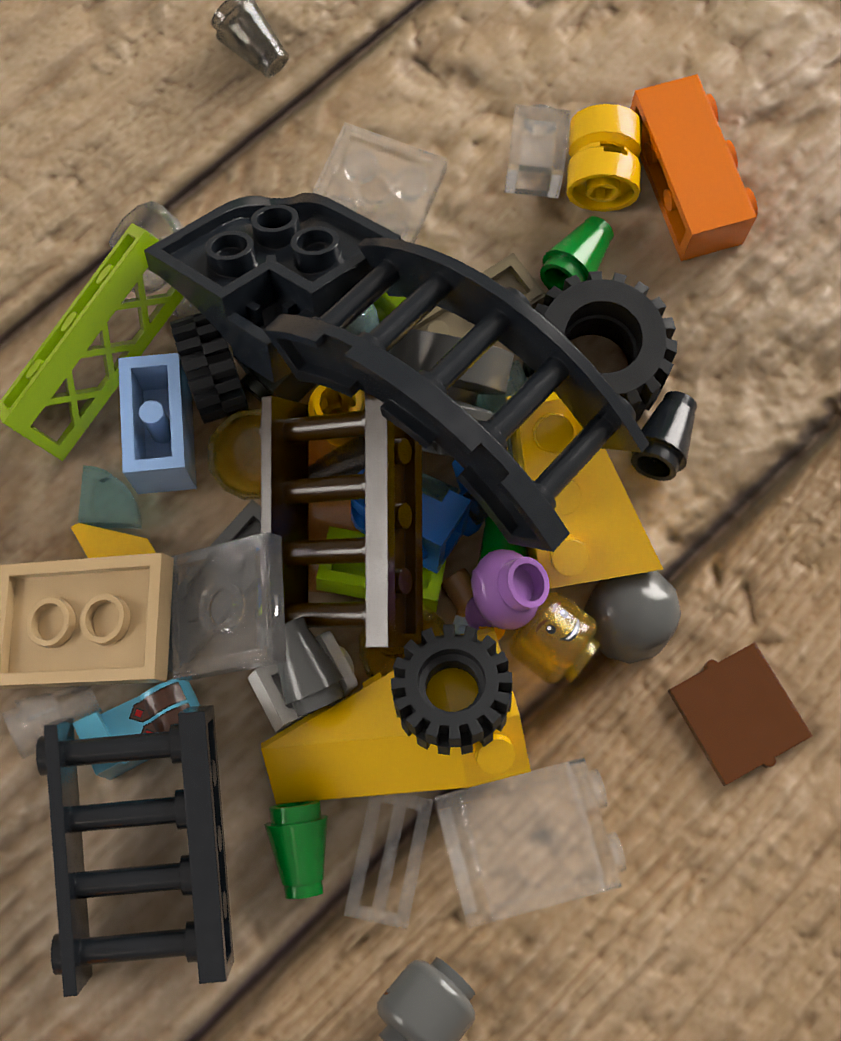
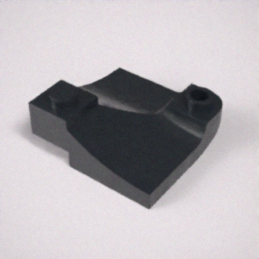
M301 193L287 198L246 196L219 206L146 248L144 252L149 270L175 288L209 320L232 347L234 358L271 382L276 383L292 371L263 329L280 314L300 315L309 318L316 316L320 318L372 270L357 245L365 238L401 240V235L319 194Z

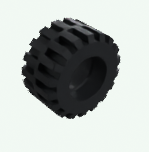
M593 271L588 273L587 280L581 282L577 274L565 279L562 291L553 286L545 294L543 305L538 303L535 310L567 337L569 341L580 336L598 335L610 339L622 349L627 357L629 366L616 372L600 374L614 389L616 394L631 404L636 414L635 421H638L644 410L649 411L656 402L674 365L672 362L677 354L678 341L672 340L676 330L673 318H662L666 305L660 297L650 300L646 296L649 287L638 281L635 287L625 284L627 275L614 272L613 279L607 280L603 279L602 271ZM523 362V377L530 378L535 371Z

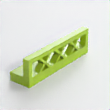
M133 223L130 224L0 400V420L2 423L62 462L119 386L118 359L114 363L112 353L122 352L119 358L141 356L184 298L172 286L167 293L146 296L143 274L147 270L148 264L144 250L159 242V240L147 230ZM134 287L136 298L125 299ZM157 305L149 316L147 306ZM137 308L140 329L133 339L110 343L107 322L117 310ZM99 334L101 345L90 346ZM103 355L106 375L97 387L75 390L72 370L81 358ZM65 382L66 392L56 393L61 384ZM88 399L82 408L78 410L77 401ZM68 403L71 422L57 441L32 426L45 406Z

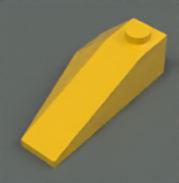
M493 626L477 630L478 640L483 641L488 635L496 641V652L499 654L501 649ZM448 668L439 671L430 679L426 694L430 702L437 708L448 712H456L467 708L473 703L478 694V685L468 672L457 668ZM394 670L384 676L378 673L362 683L363 689L332 707L326 705L261 743V751L276 804L469 788L531 772L520 714L513 690L510 712H507V722L501 732L497 729L493 732V741L485 747L478 741L473 744V752L463 755L461 754V747H450V755L438 754V747L436 745L430 744L428 750L417 744L416 736L413 733L410 736L406 734L402 728L400 717L397 718L393 701L391 678L395 677Z

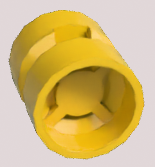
M614 104L593 105L578 111L571 118L568 152L571 159L568 164L567 196L570 202L576 206L590 211L607 212L628 207L638 199L641 164L638 158L641 152L642 122L639 115L630 108Z

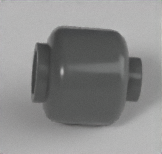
M438 957L431 964L423 960H414L407 965L377 1002L378 1014L387 1025L379 1034V1037L383 1041H459L475 1021V1011L470 1002L475 992L454 969Z

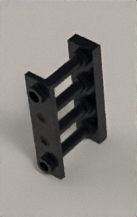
M214 705L187 707L178 713L179 724H171L169 731L75 740L74 726L72 724L74 723L73 717L60 718L43 726L44 736H40L36 744V763L39 774L41 776L47 775L59 929V933L55 934L52 939L51 965L55 975H62L64 997L77 996L93 975L92 965L186 956L188 963H198L199 984L227 981L234 963ZM171 758L173 764L182 763L184 789L176 790L175 797L80 805L77 766ZM176 823L178 830L187 829L189 855H182L179 863L85 871L82 832ZM181 890L183 896L192 895L194 921H187L184 929L90 937L87 898Z

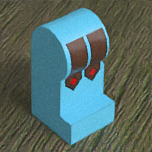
M178 677L158 684L140 696L102 714L95 712L72 724L79 739L169 731L171 724H179V712L187 707L201 705L188 678ZM148 760L94 764L92 768L97 776L112 780Z

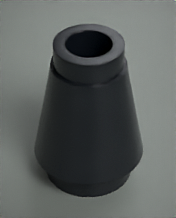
M679 391L667 392L642 427L641 431L649 445L643 452H632L633 455L631 457L632 466L642 475L654 480L668 481L673 479L677 472L686 467L697 403L691 396Z

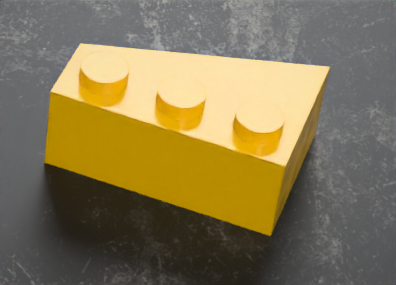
M555 392L511 436L513 458L533 481L539 477L583 429ZM511 396L505 397V401H507ZM600 449L555 498V511L570 534L554 552L527 547L529 557L537 560L546 570L550 584L549 589L663 570L606 449Z

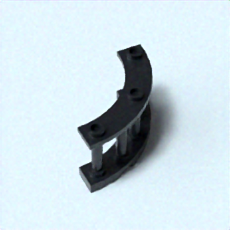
M365 238L357 246L372 270L320 318L316 316L309 318L300 315L280 314L263 329L298 381L325 386L351 398L359 390H362L382 401L383 404L380 406L382 416L403 430L425 449L433 441H436L464 468L463 472L456 479L482 506L510 544L554 552L570 534L555 511V498L600 449L643 452L649 445V442L635 421L636 414L631 404L616 394L593 364L567 337L534 310L528 299L520 291L512 287H503L490 277L465 263L428 247L400 239ZM385 292H387L388 296L406 297L370 333L362 331L355 335L345 330ZM436 306L454 313L475 325L429 371L419 370L417 372L397 357L388 353ZM499 341L516 354L535 373L487 422L482 420L476 421L457 402L448 396L447 391ZM555 392L583 429L539 477L533 481L507 452V440Z

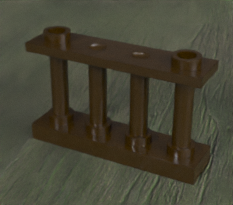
M366 392L365 407L361 411L309 416L307 404L274 396L262 397L259 429L261 439V606L259 609L261 647H273L268 631L301 616L304 617L308 628L365 627L366 647H404L411 639L417 645L422 642V446L399 427L383 417L380 410L383 402ZM365 436V471L363 474L309 478V441ZM365 499L364 537L309 540V503ZM365 563V602L308 603L309 565Z

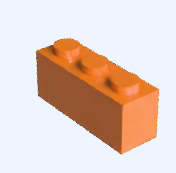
M698 74L635 90L630 109L639 115L642 122L641 152L639 156L680 260L684 261L742 245L757 218V201L753 191L749 187L745 188L737 170V153L733 143L730 140H725L718 124V108L714 97L711 94L705 93Z

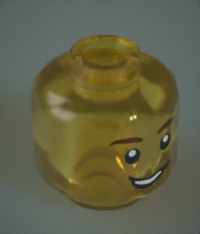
M550 592L545 602L538 607L535 616L525 626L514 630L515 632L509 641V653L548 684L559 682L563 677L572 683L601 646V643L595 639L598 625L593 617L562 593Z

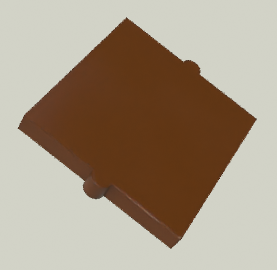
M755 642L720 662L713 659L707 661L702 672L668 690L669 695L723 786L728 785L761 765L765 768L774 766L776 764L775 757L813 736Z

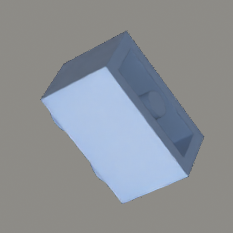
M179 353L118 358L123 474L137 494L197 489L192 393Z

